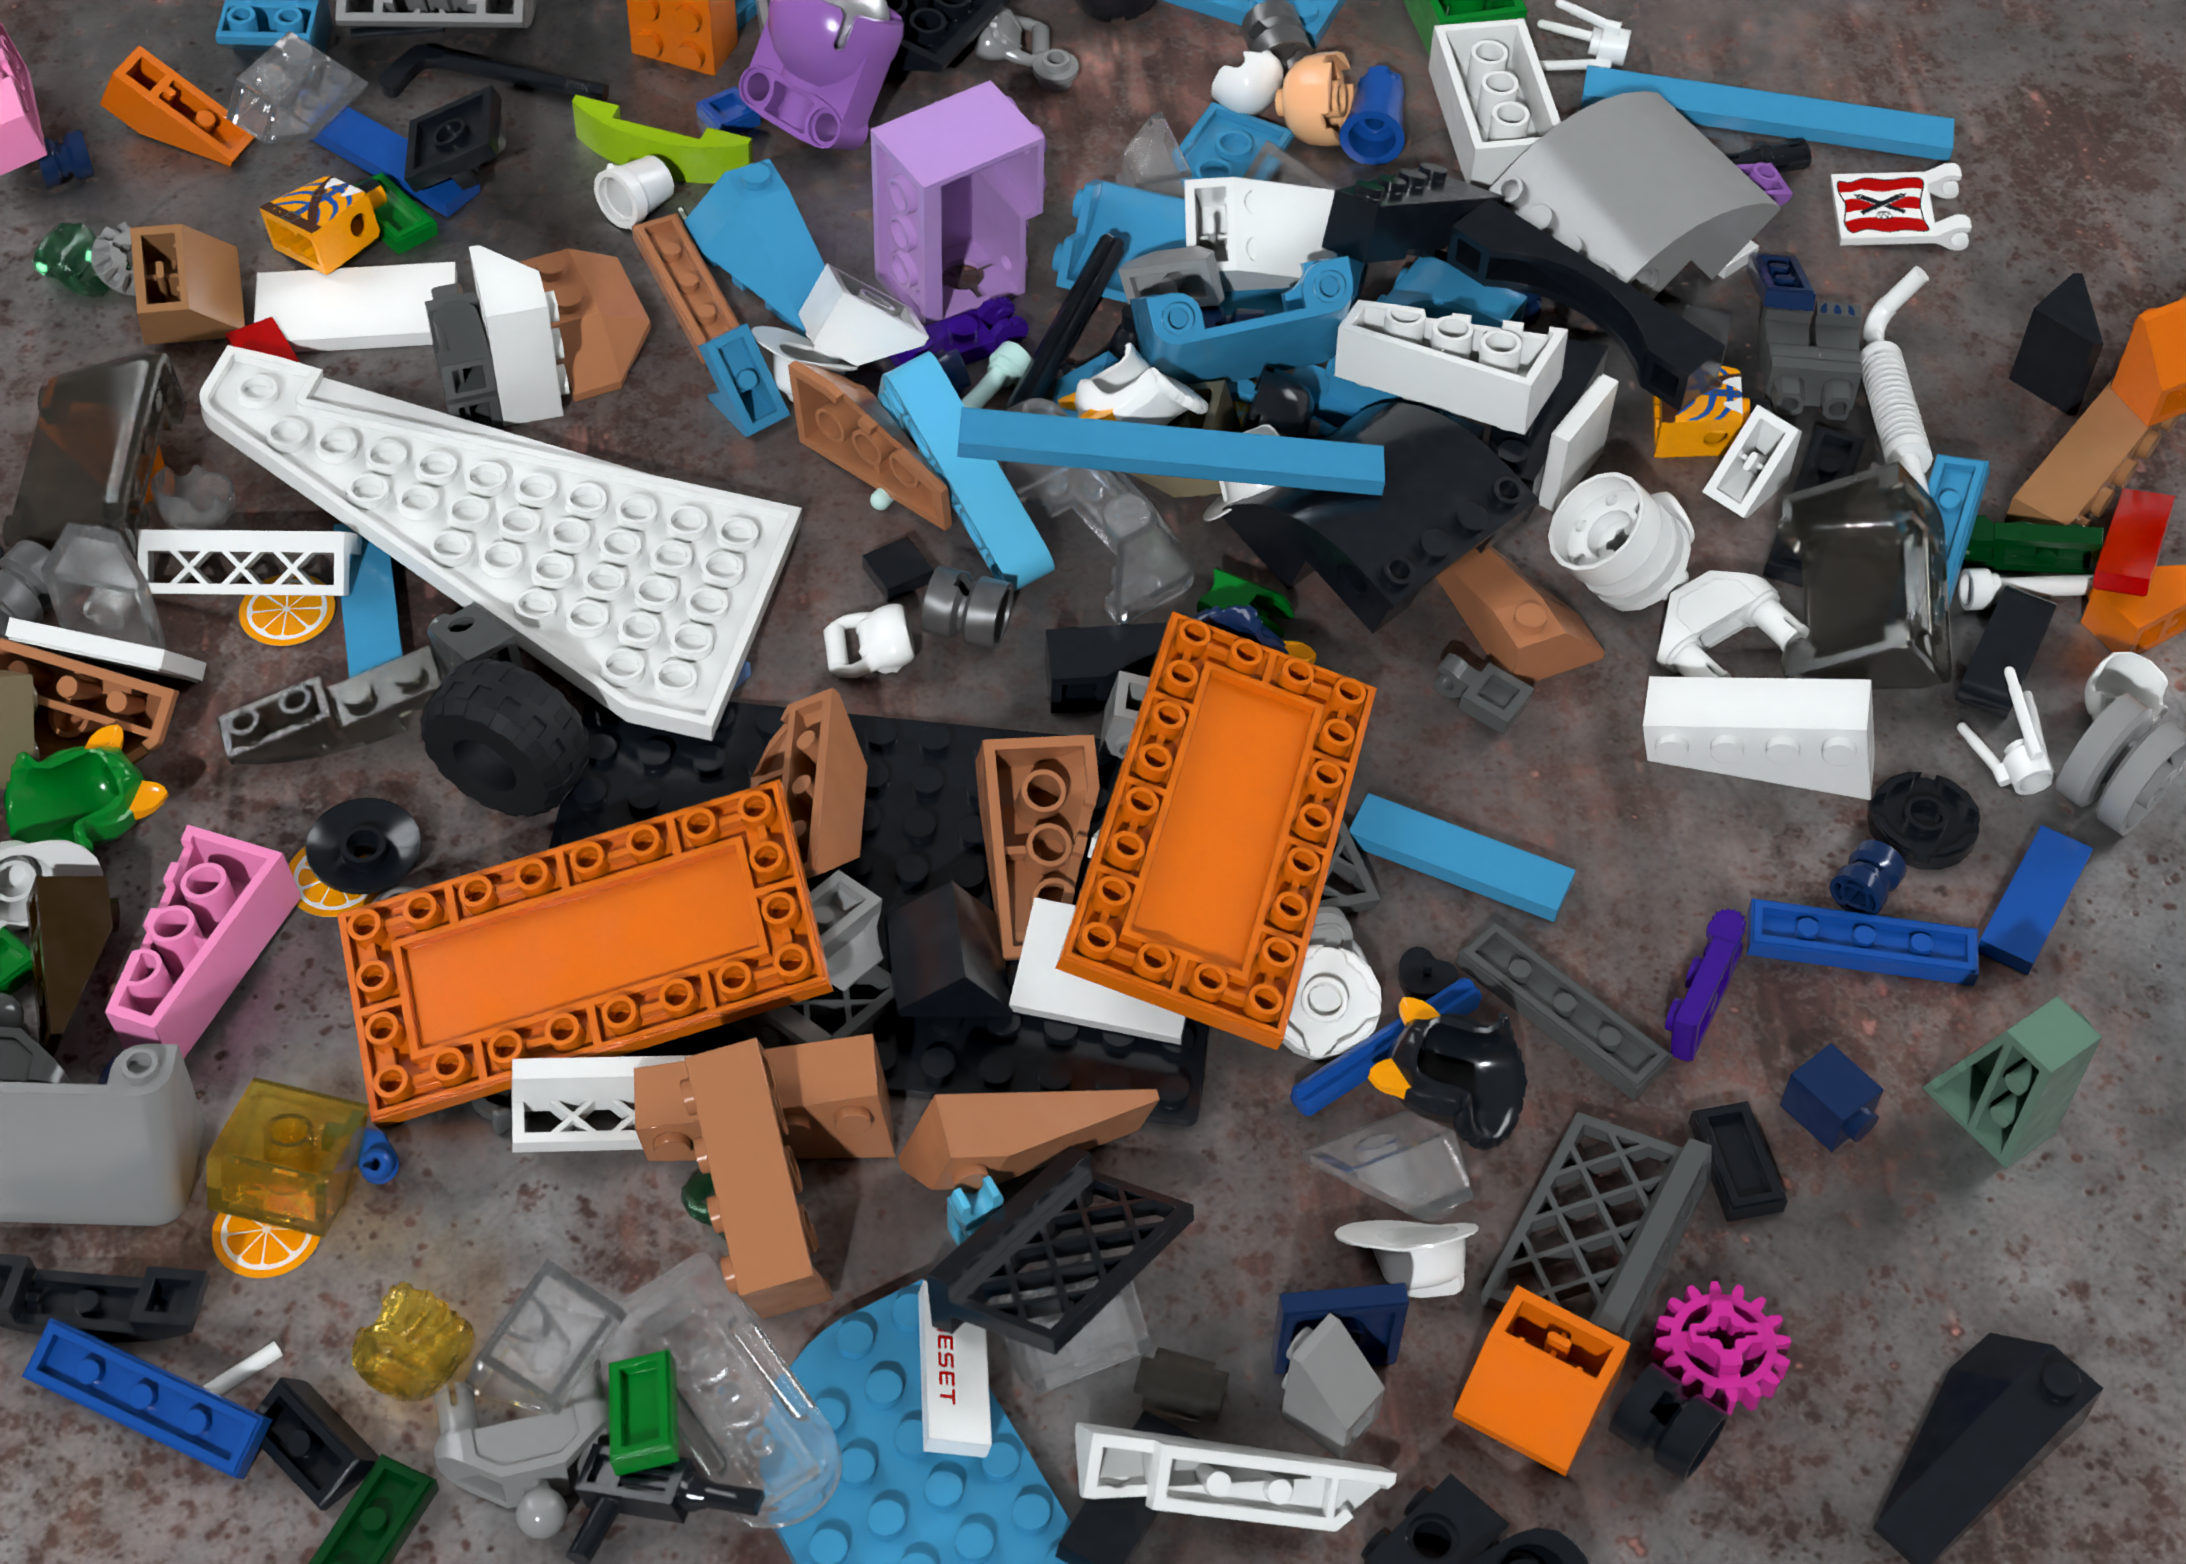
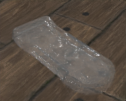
M704 1252L692 1255L606 1311L603 1315L605 1330L624 1360L662 1350H671L676 1362L679 1439L705 1477L716 1483L764 1491L765 1498L758 1516L730 1512L735 1518L754 1527L782 1528L809 1518L826 1504L834 1493L842 1472V1453L834 1431L735 1293H729L722 1273L710 1256Z

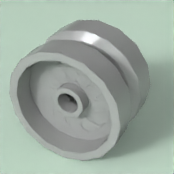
M2125 693L2117 697L2104 709L2076 744L2057 778L2055 790L2081 808L2099 800L2096 818L2124 836L2135 829L2148 816L2186 763V731L2171 721H2166L2151 729L2153 710L2130 694Z

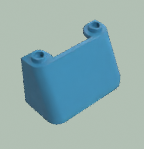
M1331 257L1300 263L1302 274L1299 282L1291 290L1281 293L1284 312L1206 329L1199 304L1191 296L1184 293L1152 294L1130 299L1141 356L1151 367H1155L1160 373L1172 377L1183 384L1221 380L1230 383L1258 377L1264 365L1286 371L1326 362L1336 355L1338 326L1346 318L1350 309L1353 295V278L1349 257Z

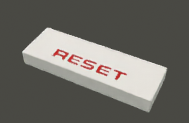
M923 1281L918 1293L923 1451L986 1458L992 1446L986 1329L965 1322L951 1334L933 1327L927 1281Z

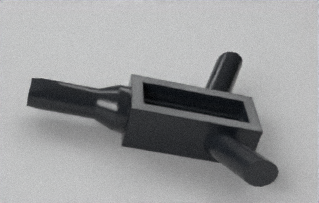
M593 1444L574 1487L583 1503L591 1510L567 1551L566 1557L576 1564H590L618 1513L680 1524L685 1523L689 1512H696L707 1508L758 1516L765 1493L761 1489L712 1482L698 1472L689 1458L679 1457V1462L616 1476L610 1464L609 1446Z

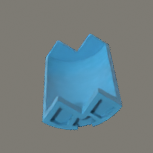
M1094 179L1086 183L1084 190L1078 189L1073 203L1072 216L1078 218L1076 232L1066 237L1064 243L1059 242L1053 256L1052 270L1058 272L1056 286L1071 290L1099 238L1107 233L1113 237H1120L1124 242V254L1100 297L1128 303L1118 269L1127 261L1155 251L1186 247L1185 199L1100 179ZM1349 258L1353 278V295L1349 311L1360 299L1369 263H1362L1352 258ZM1292 288L1224 291L1225 299L1220 303L1219 307L1223 308L1226 315H1232L1237 308L1264 310V316L1282 313L1284 308L1281 293Z

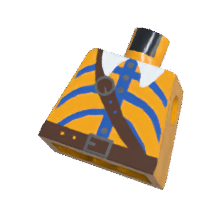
M325 176L259 207L275 250L328 275L378 238L380 229L374 210L387 203V196L382 186L373 178L353 187L332 176Z
M1720 366L1717 382L1681 412L1653 395L1654 457L1726 455L1757 404L1770 411V400L1742 397L1741 373L1736 368Z

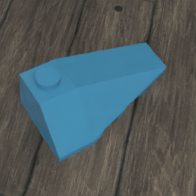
M770 159L724 172L684 220L683 225L702 259L713 268L719 265L732 275L733 284L742 291L749 288L765 301V308L798 334L807 337L805 335L806 329L798 313L825 268V264L787 185Z

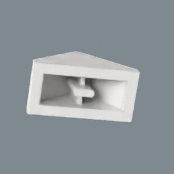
M1757 404L1702 492L1747 519L1788 481L1802 431Z

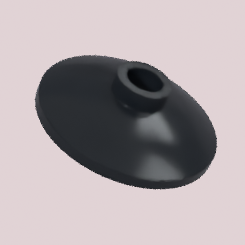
M377 798L352 799L330 808L315 821L306 839V857L313 874L320 882L331 889L347 894H371L396 885L413 870L421 853V836L414 818L401 806ZM364 854H372L369 857L359 858L361 855Z

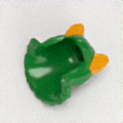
M118 724L109 725L97 730L89 738L86 746L57 751L40 762L35 761L27 752L18 753L15 763L11 766V780L6 782L5 819L9 826V834L13 840L25 843L67 840L84 846L93 854L94 847L110 843L122 837L135 825L138 819L154 813L162 806L169 794L163 785L144 780L141 771L122 752L124 742L123 729Z

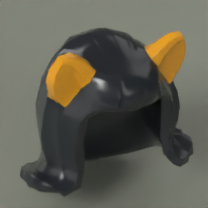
M1403 997L1398 1007L1405 1027L1392 1042L1387 1059L1376 1063L1370 1068L1368 1079L1375 1088L1385 1094L1396 1096L1407 1109L1418 1116L1453 1124V1128L1463 1141H1468L1471 1147L1483 1151L1491 1150L1495 1146L1498 1147L1505 1139L1511 1136L1519 1121L1518 1115L1523 1111V1098L1525 1097L1528 1084L1525 1076V1064L1522 1061L1521 1050L1517 1047V1043L1514 1040V1032L1509 1016L1504 1013H1498L1497 1020L1491 1026H1488L1463 1014H1439L1434 1007L1425 1001Z

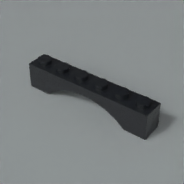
M1490 197L1452 225L1446 261L1448 264L1483 286L1509 288L1537 294L1562 303L1583 314L1605 330L1623 349L1635 370L1640 387L1679 412L1717 382L1726 345Z

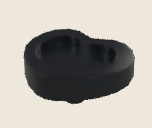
M1413 947L1408 949L1400 959L1398 979L1406 997L1426 1001L1458 980V970L1450 962L1436 960L1426 948Z

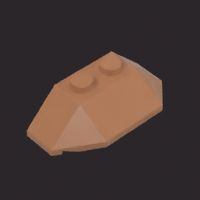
M567 248L520 261L519 263L539 271L544 292L554 290L560 321L552 322L551 329H560L565 358L556 359V365L564 364L569 391L573 401L577 402L622 389L628 377L627 372L636 360L651 329V324L618 258Z
M0 637V670L33 675V685L38 694V708L34 714V740L39 749V762L57 751L86 746L89 738L97 730L109 725L118 724L123 729L124 742L122 752L134 765L163 745L179 691Z
M833 687L787 705L780 719L784 724L769 741L751 777L750 788L780 779L785 789L806 879L823 874L859 858L861 850L868 767L841 696Z

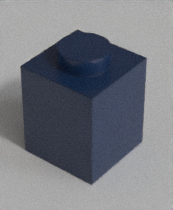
M1830 1043L1791 1073L1780 1106L1830 1152H1833L1849 1138L1854 1142H1858L1872 1130L1879 1119L1875 1110L1884 1089Z

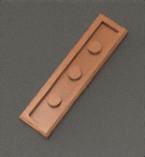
M677 213L631 226L632 237L699 360L702 364H705L698 345L740 325Z

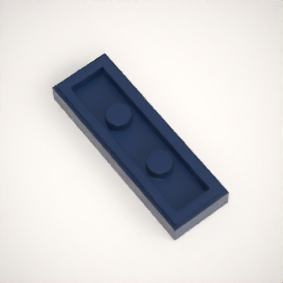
M1762 253L1749 254L1747 273L1763 307L1814 310L1816 293L1795 256Z

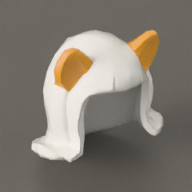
M1132 343L1124 345L1126 348L1124 351L1125 356L1119 363L1091 378L1081 379L1077 384L1075 393L1057 400L1060 408L1077 412L1078 418L1166 426L1187 410H1191L1196 414H1204L1209 409L1207 402L1188 386L1160 373L1155 367H1151Z

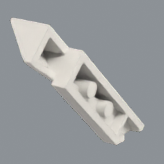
M1076 1422L1075 1426L1079 1492L1082 1498L1103 1499L1146 1496L1145 1506L1152 1510L1337 1532L1354 1518L1351 1513L1380 1488L1389 1489L1396 1482L1397 1473L1374 1464Z

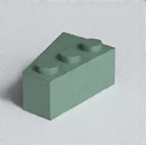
M2057 995L1970 1053L1922 1088L2007 1169L2056 1133L2102 1036L2093 1029L2085 1016L2074 1011Z

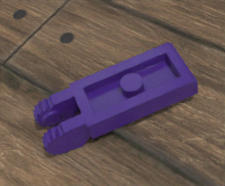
M1008 297L992 298L984 301L976 311L973 309L923 326L929 336L924 346L889 356V358L897 368L927 351L934 354L942 348L946 352L957 348L964 364L967 365L990 357L1005 341L1022 342V339L1026 338L1025 336L1029 334L1028 330L1030 329L1024 318L1017 315L1012 317L1016 309Z
M1721 909V911H1716V914L1712 916V920H1710L1706 929V937L1709 942H1707L1704 949L1703 957L1696 955L1687 973L1685 988L1689 990L1685 999L1675 997L1671 1004L1665 1022V1030L1673 1032L1670 1053L1675 1058L1687 1062L1694 1060L1739 962L1743 948L1741 940L1745 932L1746 921H1744L1745 916H1742L1741 912H1736L1735 909Z

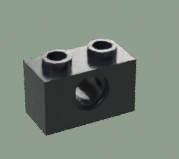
M1450 1473L1435 1489L1429 1485L1420 1489L1404 1510L1406 1518L1392 1532L1387 1527L1379 1530L1363 1549L1361 1558L1365 1560L1364 1564H1467L1478 1554L1505 1540L1510 1523ZM1420 1544H1430L1440 1549L1444 1555L1438 1558H1429L1419 1553L1415 1547Z

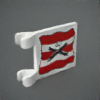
M1945 163L1926 172L1831 174L1830 185L1840 246L1937 243L1951 250H1964L1969 244L1966 233L1971 231V220L1968 216L1959 214L1935 223L1930 193L1944 199L1955 198L1958 195L1959 187L1956 181L1961 180L1962 177L1960 167L1955 163Z

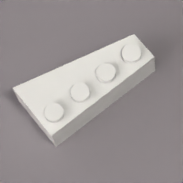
M1358 299L1346 318L1338 326L1334 376L1355 382L1360 386L1371 387L1400 396L1408 401H1416L1442 409L1453 415L1464 416L1496 426L1505 431L1525 435L1561 380L1568 329L1549 327L1547 335L1523 331L1524 323L1503 320L1502 328L1472 324V315L1452 313V316H1444L1438 319L1427 318L1423 308Z
M1649 676L1643 720L1647 761L1871 800L1875 741L1870 679Z

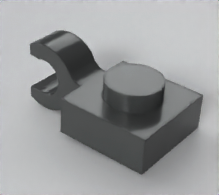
M1451 653L1439 664L1437 671L1441 675L1433 683V688L1441 695L1448 698L1461 697L1459 710L1502 735H1505L1531 702L1535 690L1532 686L1490 662L1480 672L1468 665L1461 657Z

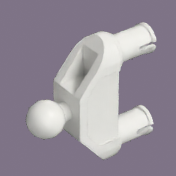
M1685 570L1677 585L1661 599L1668 601L1662 625L1656 661L1666 671L1680 672L1684 677L1731 678V675L1726 670H1723L1705 653L1706 650L1747 626H1758L1780 646V649L1785 654H1789L1792 652V649L1796 650L1804 643L1810 629L1805 624L1799 622L1779 603L1778 591L1764 578L1748 573L1709 570L1689 582V573Z

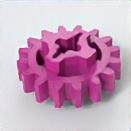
M1711 1281L1707 1295H1702L1696 1287L1690 1285L1686 1288L1683 1300L1671 1297L1667 1303L1664 1316H1659L1653 1333L1657 1339L1652 1350V1358L1664 1361L1662 1369L1683 1382L1685 1396L1688 1397L1691 1393L1695 1395L1699 1393L1710 1401L1720 1402L1721 1408L1728 1412L1729 1416L1732 1415L1737 1401H1741L1750 1412L1756 1410L1762 1395L1770 1399L1775 1395L1780 1380L1784 1379L1790 1364V1360L1786 1358V1355L1791 1345V1338L1777 1335L1783 1318L1781 1315L1766 1317L1762 1313L1766 1303V1299L1762 1296L1754 1299L1751 1303L1743 1300L1744 1287L1737 1284L1731 1295L1722 1294L1718 1281ZM1699 1319H1702L1703 1321L1702 1323H1692ZM1689 1325L1688 1331H1683ZM1760 1364V1366L1752 1372L1754 1365ZM1741 1372H1752L1747 1376H1740Z

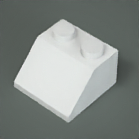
M828 263L798 313L806 329L805 335L814 344L813 350L824 359L835 364H839L841 359L855 366H859L924 346L929 339L927 332L911 307Z

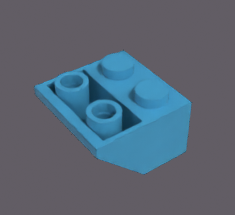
M225 0L215 35L216 42L232 50L325 53L332 26L328 0Z

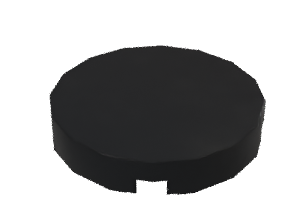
M1906 772L1890 777L1877 788L1867 815L1869 831L1874 840L1890 845L1901 855L1905 865L1917 869L1941 870L1959 864L1972 852L1980 831V813L1978 806L1966 790L1952 780L1936 775L1935 780L1921 777L1922 772Z

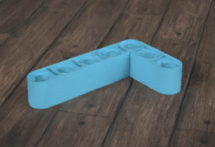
M927 351L883 374L877 396L878 401L906 436L914 439L923 457L947 485L950 503L993 577L1012 583L1015 592L1054 571V562L1046 544L996 460L957 457L961 408L965 406L936 357L930 351Z

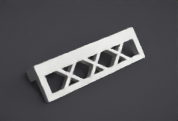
M138 529L137 593L349 596L350 555H361L362 536L358 533L345 531ZM154 553H172L185 568L170 583H154ZM185 553H198V555L191 560ZM212 554H224L236 567L221 584H214L199 569ZM237 554L250 555L243 561ZM264 554H275L288 567L273 584H264L250 569ZM288 554L301 556L294 562ZM315 555H334V585H316L302 568ZM193 575L200 583L184 582ZM244 575L252 584L235 583ZM296 576L304 585L287 583Z
M693 1055L512 1059V1153L643 1150L636 1130H632L633 1128L635 1129V1110H632L635 1109L634 1068L685 1061L684 1058ZM594 1110H611L623 1121L613 1130L596 1131L584 1119ZM550 1111L562 1122L551 1132H525L524 1112Z

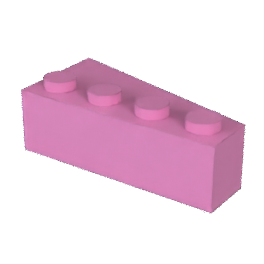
M0 21L1 176L47 156L30 71Z
M188 824L180 840L184 848L178 862L170 863L163 878L166 889L157 908H150L144 921L143 927L146 935L140 949L131 951L105 1010L124 1050L140 1044H178L183 1059L190 1052L301 898L299 889L282 852Z

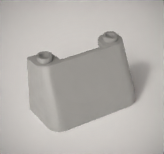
M140 1044L124 1050L115 1058L110 1069L107 1084L0 1082V1222L157 1226L177 1219L185 1211L190 1200L205 1128V1120L179 1045Z

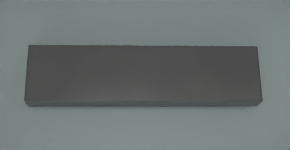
M1496 921L1487 926L1457 954L1455 965L1633 1101L1670 1067L1673 1058L1670 1052Z

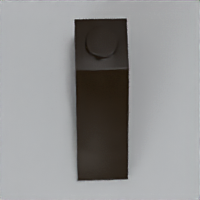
M36 876L26 902L39 1045L53 1058L101 958L110 933L117 932L119 929L120 905L118 898L109 897L107 876Z

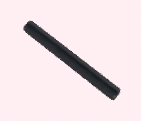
M1107 233L1099 238L1006 403L1004 411L1035 414L1057 375L1060 365L1067 357L1124 254V242L1120 237H1113Z

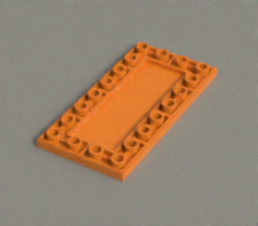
M1172 611L1165 627L1055 969L1278 1050L1286 1032L1377 688Z
M780 779L337 913L371 1122L378 1129L511 1089L512 1059L618 1057L833 992L785 789Z

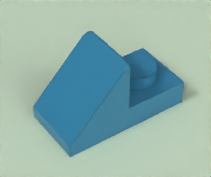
M747 323L738 325L698 345L718 388L708 393L707 396L744 437H749L790 415Z

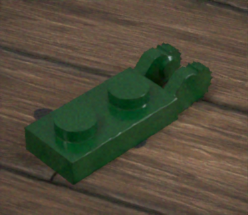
M1977 515L1963 564L1965 566L1971 564V566L1992 567V569L2094 574L2103 547L2104 528L2086 527L2080 524L2066 526L2043 525L2025 521L2013 523L1995 522L1994 524L1985 515Z

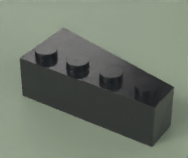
M1421 163L1418 168L1399 169V173L1393 175L1380 174L1377 179L1371 181L1358 180L1355 185L1335 190L1321 247L1362 263L1404 260L1406 255L1422 258L1434 257L1436 249L1442 250L1447 248L1446 252L1448 253L1452 225L1489 197L1503 206L1505 196L1447 176L1448 170L1446 168L1430 163Z
M1567 339L1561 380L1525 435L1505 431L1493 425L1491 427L1488 447L1509 466L1538 499L1551 434L1594 381L1603 374L1609 348L1607 345ZM1537 502L1528 509L1520 522H1527Z

